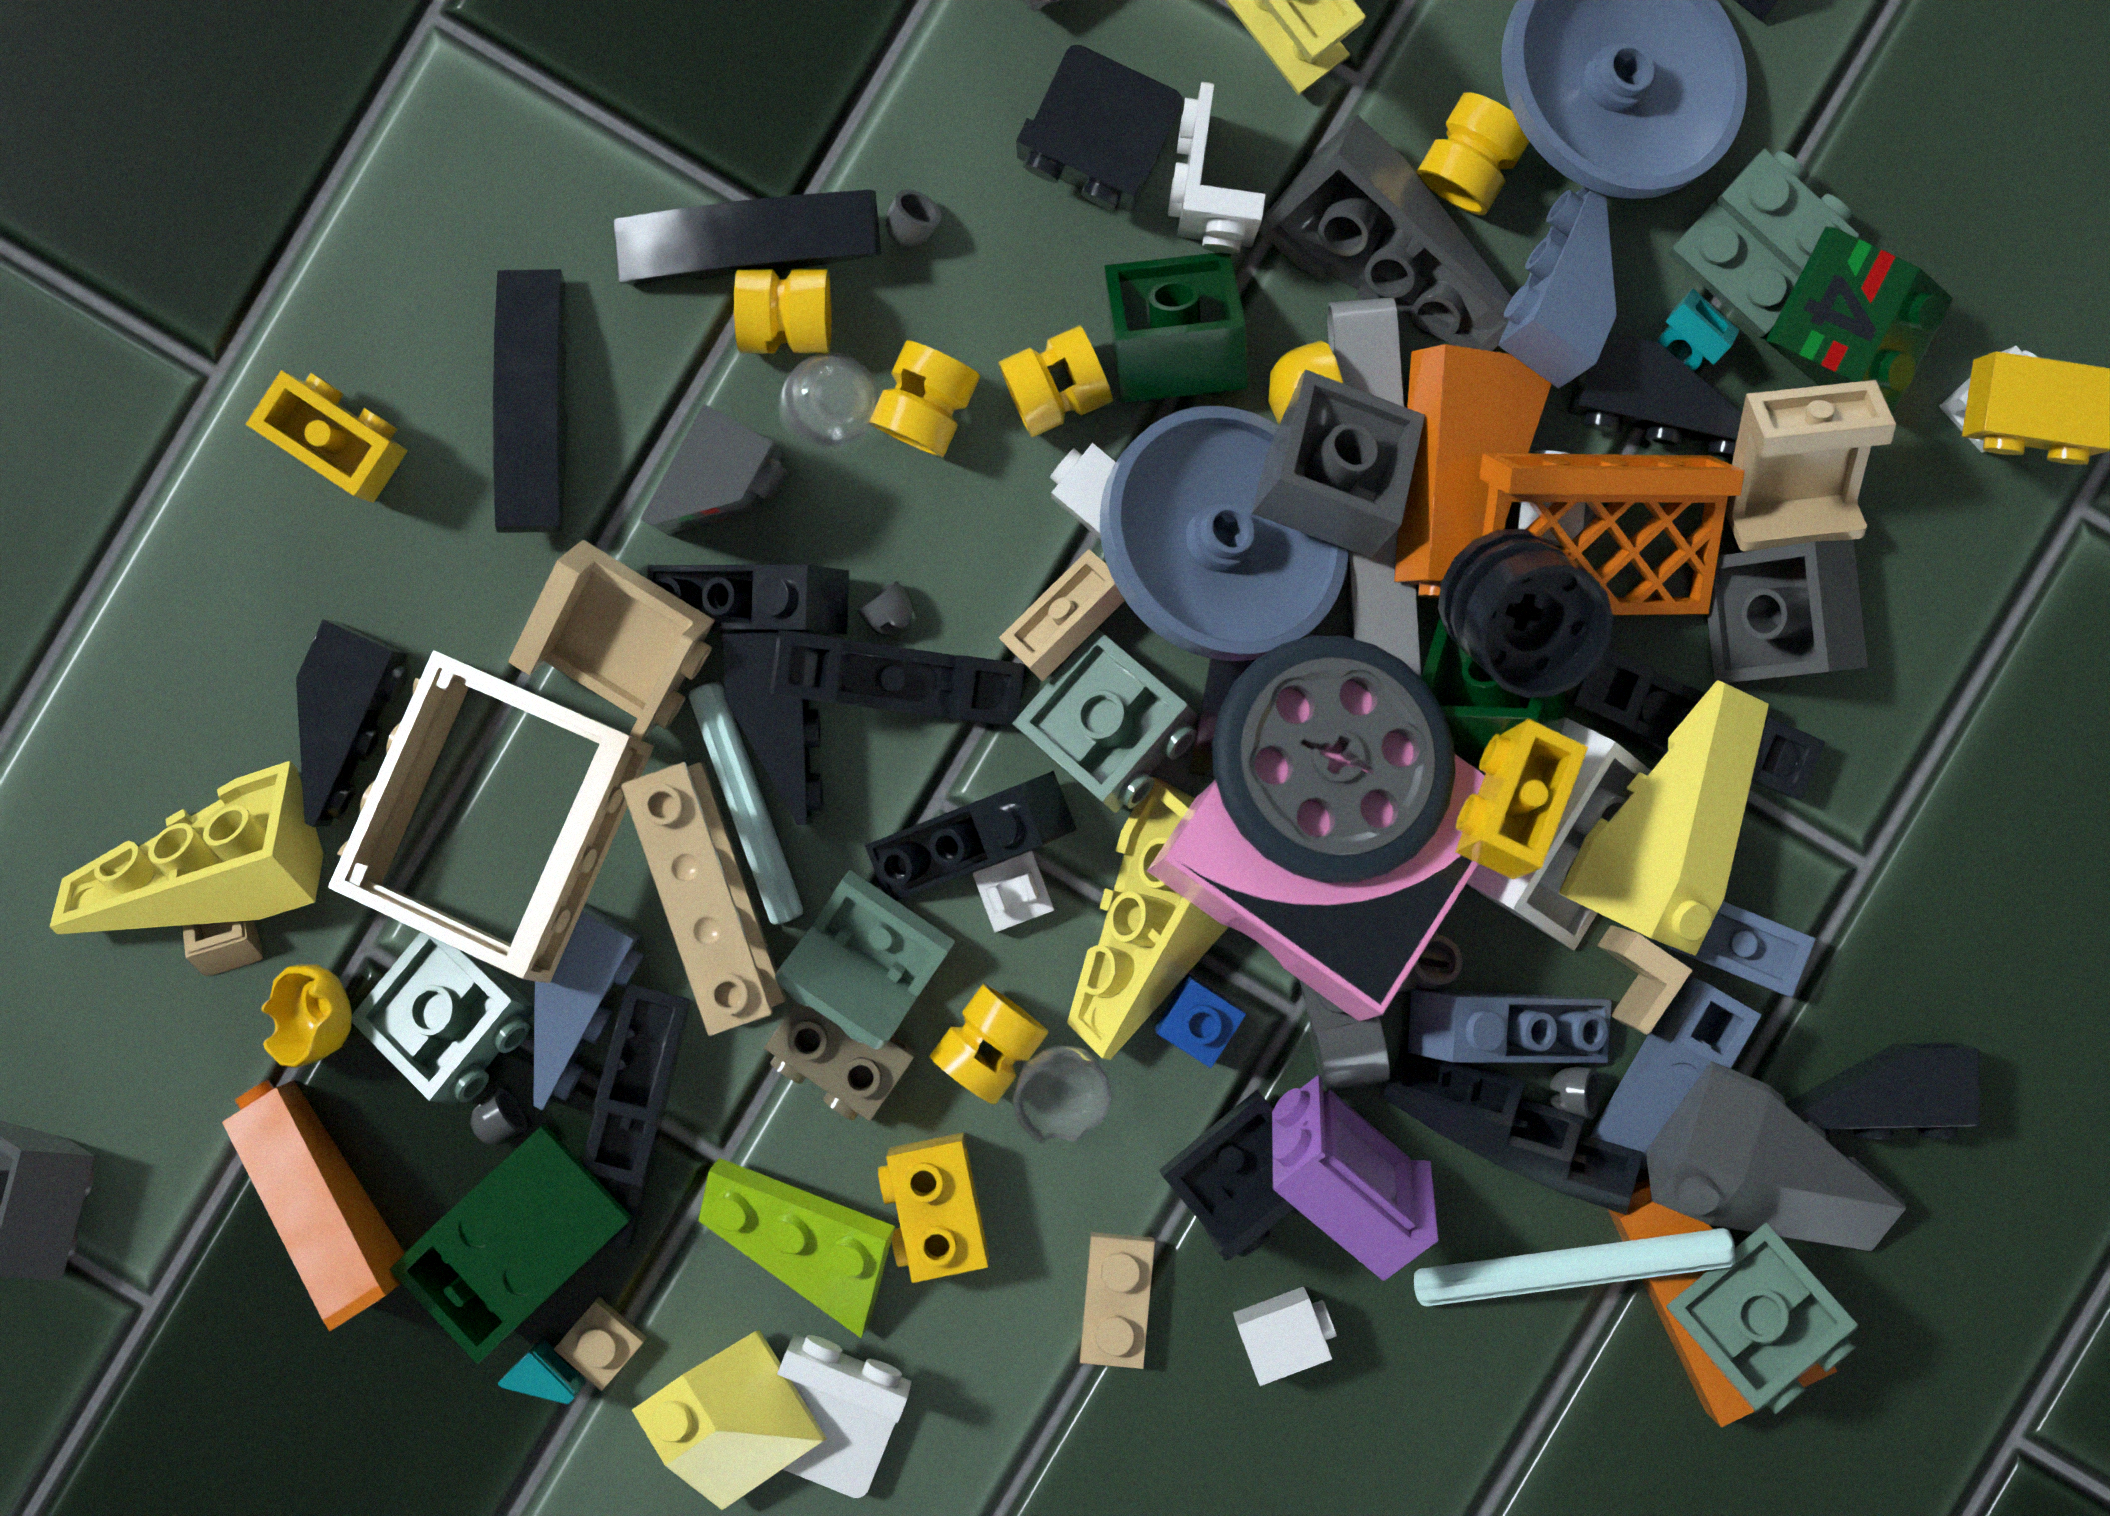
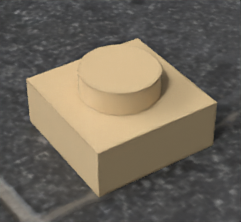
M598 1297L554 1348V1351L602 1391L647 1337L602 1298Z

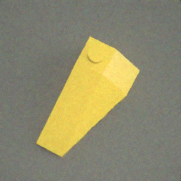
M1717 680L1669 736V751L1648 776L1639 772L1626 789L1630 792L1631 796L1609 822L1601 818L1586 835L1559 894L1653 940L1696 956L1725 897L1769 704Z
M287 761L235 778L217 789L220 800L190 816L183 808L165 819L168 828L156 837L140 846L135 842L126 841L65 876L60 884L49 927L56 934L251 921L261 920L315 903L324 854L316 828L305 824L303 788L297 767L291 761Z
M1152 777L1155 781L1152 790L1139 805L1134 807L1121 830L1115 851L1124 854L1114 890L1105 888L1099 908L1108 911L1099 944L1087 950L1067 1024L1103 1059L1111 1060L1228 928V926L1222 925L1147 872L1195 800L1194 797L1155 777Z

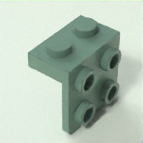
M849 870L812 927L781 965L775 975V980L782 988L787 990L795 1001L804 1006L812 1007L839 1025L851 1039L865 1043L871 1048L881 1050L886 1046L917 997L955 943V940Z

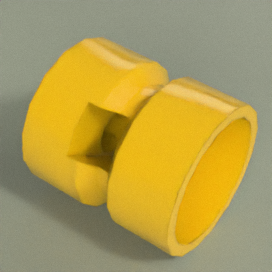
M1468 92L1463 93L1445 123L1448 128L1446 132L1448 139H1437L1434 141L1417 169L1416 174L1430 191L1453 206L1476 215H1486L1506 182L1500 169H1513L1529 144V140L1510 109L1488 97Z
M738 269L734 286V323L739 354L775 353L781 343H787L793 353H829L832 335V303L828 269H792L787 279H779L774 269Z
M1081 325L1047 339L1044 352L1038 353L1029 347L998 361L1007 388L1031 438L1064 424L1065 413L1071 409L1082 416L1113 402V396L1103 369ZM1064 366L1072 386L1058 392L1050 371Z
M906 340L891 372L897 384L893 389L882 391L868 423L903 443L943 458L958 427L957 422L952 416L954 410L967 407L981 375L964 363L940 351L914 341Z
M983 983L962 1011L965 1020L963 1027L951 1026L929 1057L944 1072L986 1102L996 1105L1016 1078L1013 1064L1016 1061H1028L1049 1031L1012 1000ZM983 1040L994 1047L986 1056L978 1051Z

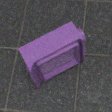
M1319 1074L1301 1089H1291L1280 1098L1272 1111L1273 1190L1383 1281L1438 1241L1431 1161L1410 1160V1157L1331 1090L1325 1092L1323 1090V1078Z

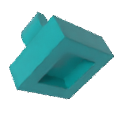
M1692 288L1674 307L1666 320V323L1670 326L1662 332L1657 343L1667 348L1674 340L1686 341L1691 346L1692 355L1685 360L1684 364L1692 371H1695L1700 366L1704 357L1714 365L1732 346L1740 330Z

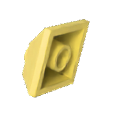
M760 1330L751 1333L684 1373L632 1409L664 1465L721 1510L742 1498L827 1439L792 1381L777 1375L781 1363Z

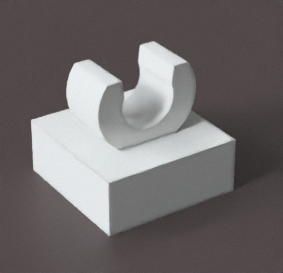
M1032 850L972 873L994 932L1054 911Z

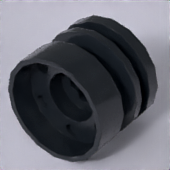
M1498 529L1474 539L1452 560L1440 587L1438 609L1445 632L1503 689L1525 698L1552 697L1577 686L1598 666L1610 644L1614 616L1607 592L1588 571L1574 560L1569 559L1549 540L1528 530Z

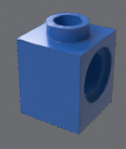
M1188 973L1155 1023L1154 1028L1158 1035L1207 1067L1212 1068L1246 1016V1013L1240 1006Z

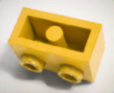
M1998 351L1973 360L1962 437L1984 440L1982 450L1991 453L2022 455L2026 446L2048 450L2047 460L2052 462L2075 465L2088 464L2089 456L2110 451V368Z
M281 370L246 422V425L348 493L374 503L408 452L407 449L392 440L398 429L366 408L363 409L359 417L355 416L338 404L344 393L317 375L310 373L304 382Z
M1530 719L1501 735L1495 734L1485 748L1480 761L1479 769L1486 772L1479 792L1478 794L1472 793L1468 797L1458 815L1456 829L1461 831L1462 835L1455 853L1513 880L1541 869L1588 747Z
M964 1132L890 1147L886 1155L888 1165L878 1167V1177L885 1205L896 1203L900 1228L894 1229L892 1246L897 1266H909L912 1283L988 1268L989 1251Z

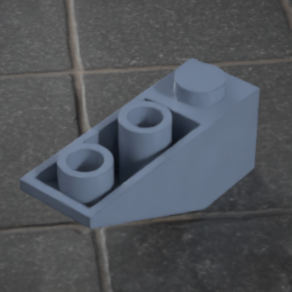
M1582 187L1576 193L1567 190L1550 209L1546 221L1551 227L1546 238L1535 247L1526 262L1525 268L1530 274L1525 285L1515 293L1504 311V317L1509 321L1498 346L1558 389L1597 363L1617 316L1607 199L1605 194L1592 191L1586 187Z
M586 904L582 909L550 984L535 981L534 1106L541 1110L554 1103L557 1097L564 1101L568 1099L584 1070L583 1066L575 1063L587 1041L596 1045L612 1019L614 1011L606 1007V1004L617 984L626 989L627 984L631 983L644 958V954L636 951L643 937L642 934Z
M1688 976L1652 1031L1648 1034L1589 1136L1644 1152L1640 1168L1645 1170L1648 1167L1647 1148L1709 1063L1713 1061L1731 1069L1762 1015L1708 983Z
M1411 989L1407 1053L1449 1062L1608 1063L1612 1000L1473 990Z

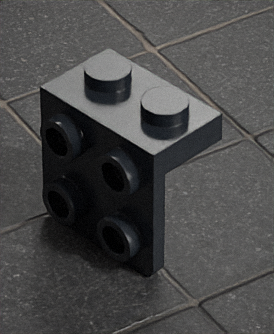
M1073 45L1067 49L1034 120L1027 118L1016 140L1017 158L1024 161L1023 167L1039 178L1053 183H1057L1060 178L1081 188L1082 196L1103 208L1116 210L1117 206L1132 212L1181 109V94L1177 90L1087 47Z
M1258 1089L1159 1169L1162 1177L1203 1224L1216 1251L1225 1261H1229L1237 1255L1245 1257L1252 1254L1268 1239L1270 1235L1269 1229L1288 1213L1290 1215L1301 1213L1273 1190L1272 1111L1274 1109Z

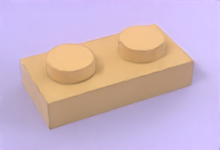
M1088 549L999 639L1043 682L1125 599L1119 592L1107 564Z
M1091 1232L1080 1363L1143 1369L1155 1245L1154 1238Z

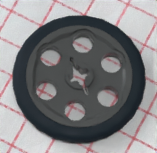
M1310 636L1281 644L1256 659L1233 683L1218 713L1212 741L1214 777L1225 810L1240 834L1264 858L1294 875L1325 883L1361 882L1388 874L1414 858L1436 834L1450 805L1456 775L1454 741L1440 704L1426 682L1403 660L1375 644L1346 636ZM1356 681L1367 687L1372 698V705L1368 714L1355 715L1344 708L1340 699V690L1344 682ZM1293 689L1305 696L1309 703V715L1305 722L1293 724L1280 716L1276 701L1281 691ZM1387 733H1400L1411 742L1413 758L1408 766L1396 767L1385 759L1382 752V741ZM1337 742L1343 746L1341 756L1345 760L1350 761V765L1354 767L1344 766L1333 774L1328 770L1329 759L1321 755V751L1317 750V748L1327 750ZM1264 749L1275 750L1285 758L1288 765V774L1283 783L1278 785L1268 784L1257 775L1255 759L1258 752ZM1376 792L1389 800L1393 816L1386 828L1373 827L1364 820L1360 806L1363 797L1367 793ZM1303 802H1317L1328 812L1330 824L1324 836H1309L1298 825L1297 812Z

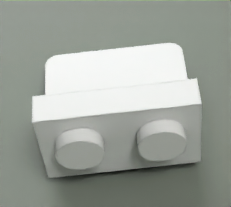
M1201 82L1198 99L1185 98L1177 153L1189 155L1188 163L1176 162L1168 216L1180 218L1177 237L1203 240L1202 247L1209 251L1228 254L1239 253L1241 246H1253L1262 221L1265 194L1200 185L1214 90L1213 83Z
M794 1334L777 1375L792 1381L827 1439L783 1470L847 1496L861 1498L869 1490L894 1425L900 1419L908 1399L912 1381L901 1377L902 1373L887 1363L874 1359H867L866 1362L843 1354L840 1346L822 1337L807 1335L804 1338Z

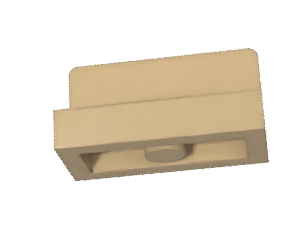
M1611 925L1597 946L1638 973V976L1611 1016L1620 1023L1648 1035L1686 981L1692 969L1639 933Z

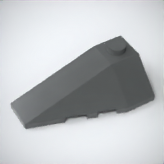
M1358 114L1312 156L1262 217L1258 231L1301 270L1321 280L1326 273L1358 289L1356 297L1361 300L1394 298L1396 309L1410 315L1415 327L1452 345L1492 351L1498 346L1509 321L1504 317V311L1512 296L1406 159Z
M1713 1061L1709 1063L1646 1150L1652 1202L1713 1226L1755 1232L1764 1223H1767L1781 1237L1872 1251L1906 1210L1905 1200L1856 1158L1845 1157L1826 1141L1825 1132L1811 1120L1805 1123L1787 1108L1784 1097L1770 1085Z

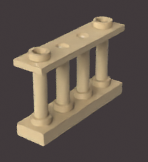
M682 762L622 783L623 793L708 1036L771 1015L773 1013L771 1007L786 1002L787 998L784 989L775 980L777 969L705 763L699 762L687 767L686 762Z

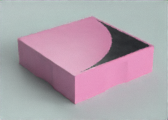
M1354 681L1344 682L1340 690V699L1344 708L1355 715L1368 714L1372 705L1371 694ZM1285 689L1278 694L1276 703L1280 716L1293 724L1305 722L1309 715V703L1305 696L1293 689ZM1390 732L1385 735L1382 741V752L1385 759L1396 767L1408 766L1413 758L1411 742L1400 733ZM1337 742L1327 750L1317 748V750L1321 751V755L1329 759L1328 770L1333 774L1344 766L1354 767L1350 765V761L1345 760L1341 756L1343 746ZM1264 749L1258 752L1255 759V770L1264 782L1278 785L1285 781L1288 774V765L1285 758L1279 752ZM1454 754L1456 775L1450 805L1436 834L1414 858L1390 873L1361 882L1325 883L1294 875L1264 858L1238 831L1223 806L1216 781L1214 780L1195 798L1147 872L1222 925L1238 930L1257 941L1279 961L1285 970L1360 1022L1384 1013L1479 864L1455 853L1462 832L1456 829V822L1468 797L1472 793L1478 794L1485 775ZM1376 792L1367 793L1363 797L1360 806L1364 820L1373 827L1386 828L1393 816L1389 800ZM1312 801L1303 802L1297 812V821L1302 831L1313 837L1324 836L1330 824L1329 814L1326 809L1319 803Z

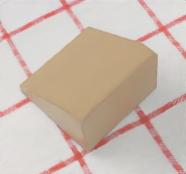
M254 920L182 925L186 959L204 976L219 974L263 959L262 945Z

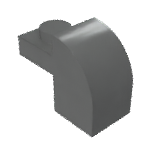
M1300 980L1312 1030L1309 1032L1318 1073L1323 1078V1090L1325 1092L1331 1090L1333 1093L1390 1080L1389 1061L1380 1017L1376 1016L1359 1022Z

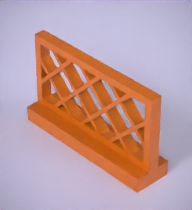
M1482 453L1479 479L1489 484L1482 536L1498 529H1505L1508 502H1528L1539 517L1525 530L1542 536L1549 529L1562 545L1563 549L1561 551L1569 559L1574 560L1588 571L1607 592L1613 615L1709 614L1728 496H1741L1745 470L1709 455ZM1543 502L1554 503L1547 508ZM1577 502H1586L1597 517L1571 540L1557 521ZM1601 502H1611L1606 508L1601 504ZM1635 502H1643L1653 515V518L1628 539L1615 521ZM1659 503H1667L1663 508L1659 505ZM1691 503H1705L1701 525L1684 539L1672 521ZM1607 529L1620 549L1595 571L1582 552ZM1664 530L1676 546V549L1652 571L1639 552ZM1631 561L1644 579L1625 597H1615L1606 586V583ZM1687 561L1694 571L1690 597H1672L1662 583ZM1654 592L1657 597H1649V596Z

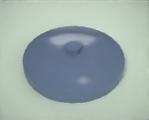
M1517 0L1508 18L1502 42L1501 66L1504 87L1511 110L1523 133L1538 153L1551 166L1577 184L1598 193L1627 199H1644L1666 195L1685 187L1708 171L1721 159L1734 141L1741 126L1746 107L1747 72L1737 33L1717 0Z
M1201 406L1177 411L1152 424L1131 442L1114 464L1106 481L1100 507V535L1105 560L1119 592L1130 608L1150 629L1166 641L1198 656L1223 661H1247L1258 659L1281 644L1301 639L1324 619L1331 610L1342 588L1347 570L1349 550L1251 514L1264 460L1279 425L1255 413L1225 406Z

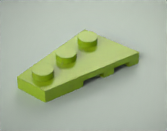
M718 1158L708 1173L698 1221L855 1335L862 1338L871 1322L895 1226Z

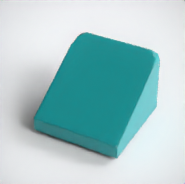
M540 1339L497 1384L508 1390L569 1404L585 1385V1378L554 1351V1347L546 1339Z

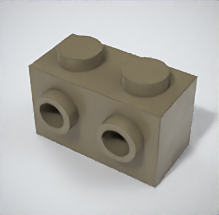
M797 1001L764 1047V1049L774 1055L770 1064L777 1071L798 1084H802L808 1078L827 1092L823 1101L829 1107L852 1121L856 1119L858 1114L868 1121L873 1118L917 1052V1050L895 1035H892L883 1049L871 1048L865 1043L851 1039L839 1025L812 1007L804 1006Z

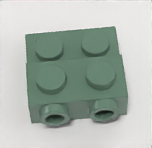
M1765 148L1751 159L1667 252L1758 337L1765 335L1774 326L1826 226L1834 227L1856 238L1859 236L1849 226L1854 220V215L1841 200L1830 194H1825L1820 199L1802 183L1807 177V173L1794 157L1783 151H1778L1773 156Z
M1096 629L1086 638L1012 724L1116 814L1124 804L1128 808H1134L1148 796L1155 782L1150 774L1166 756L1171 760H1175L1189 749L1197 735V731L1192 726L1199 719V716L1186 702L1099 629Z
M421 931L352 1014L351 1022L429 1101L455 1107L458 1102H468L483 1091L489 1080V1075L484 1070L499 1052L508 1053L525 1040L530 1030V1026L525 1020L534 1011L535 1007L496 969L483 965L474 956Z
M1764 1223L1735 1248L1736 1259L1732 1267L1708 1270L1671 1301L1666 1308L1756 1414L1768 1405L1776 1415L1806 1390L1797 1379L1817 1363L1825 1372H1828L1856 1348L1848 1337L1857 1330L1858 1324L1767 1223Z

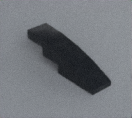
M871 189L742 200L614 219L619 282L632 286L687 276L701 280L736 274L738 269H774L775 272H782L881 255L876 191Z
M561 269L497 270L493 366V473L495 528L497 533L562 532L568 417L564 409L567 350L562 338L565 280Z
M629 983L626 987L593 1108L596 1111L581 1162L632 1217L606 1243L624 1249H629L632 1242L664 1119L691 999Z
M1401 1047L1385 1089L1384 1099L1438 1134L1502 1168L1560 1193L1627 1215L1644 1152L1581 1134L1584 1116L1522 1099L1526 1081L1460 1062H1449L1407 1053L1408 1047Z

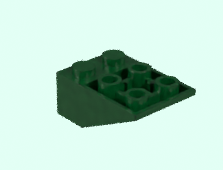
M543 1124L431 1227L389 1270L475 1363L479 1364L623 1228L632 1217L559 1138Z

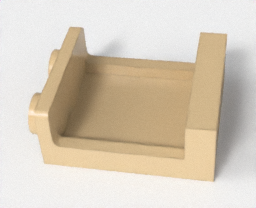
M1876 380L1746 394L1732 465L1745 470L1741 496H1728L1725 510L1740 550L1754 551L1815 541L1854 540L1864 537L1867 524L1858 506V496L1871 446L1891 444L1896 423Z
M582 540L557 560L508 663L528 675H531L543 663H548L636 717L637 721L630 735L643 740L657 725L667 729L678 714L685 701V696L677 691L685 676L692 680L709 656L712 647L704 643V640L715 620L595 546Z

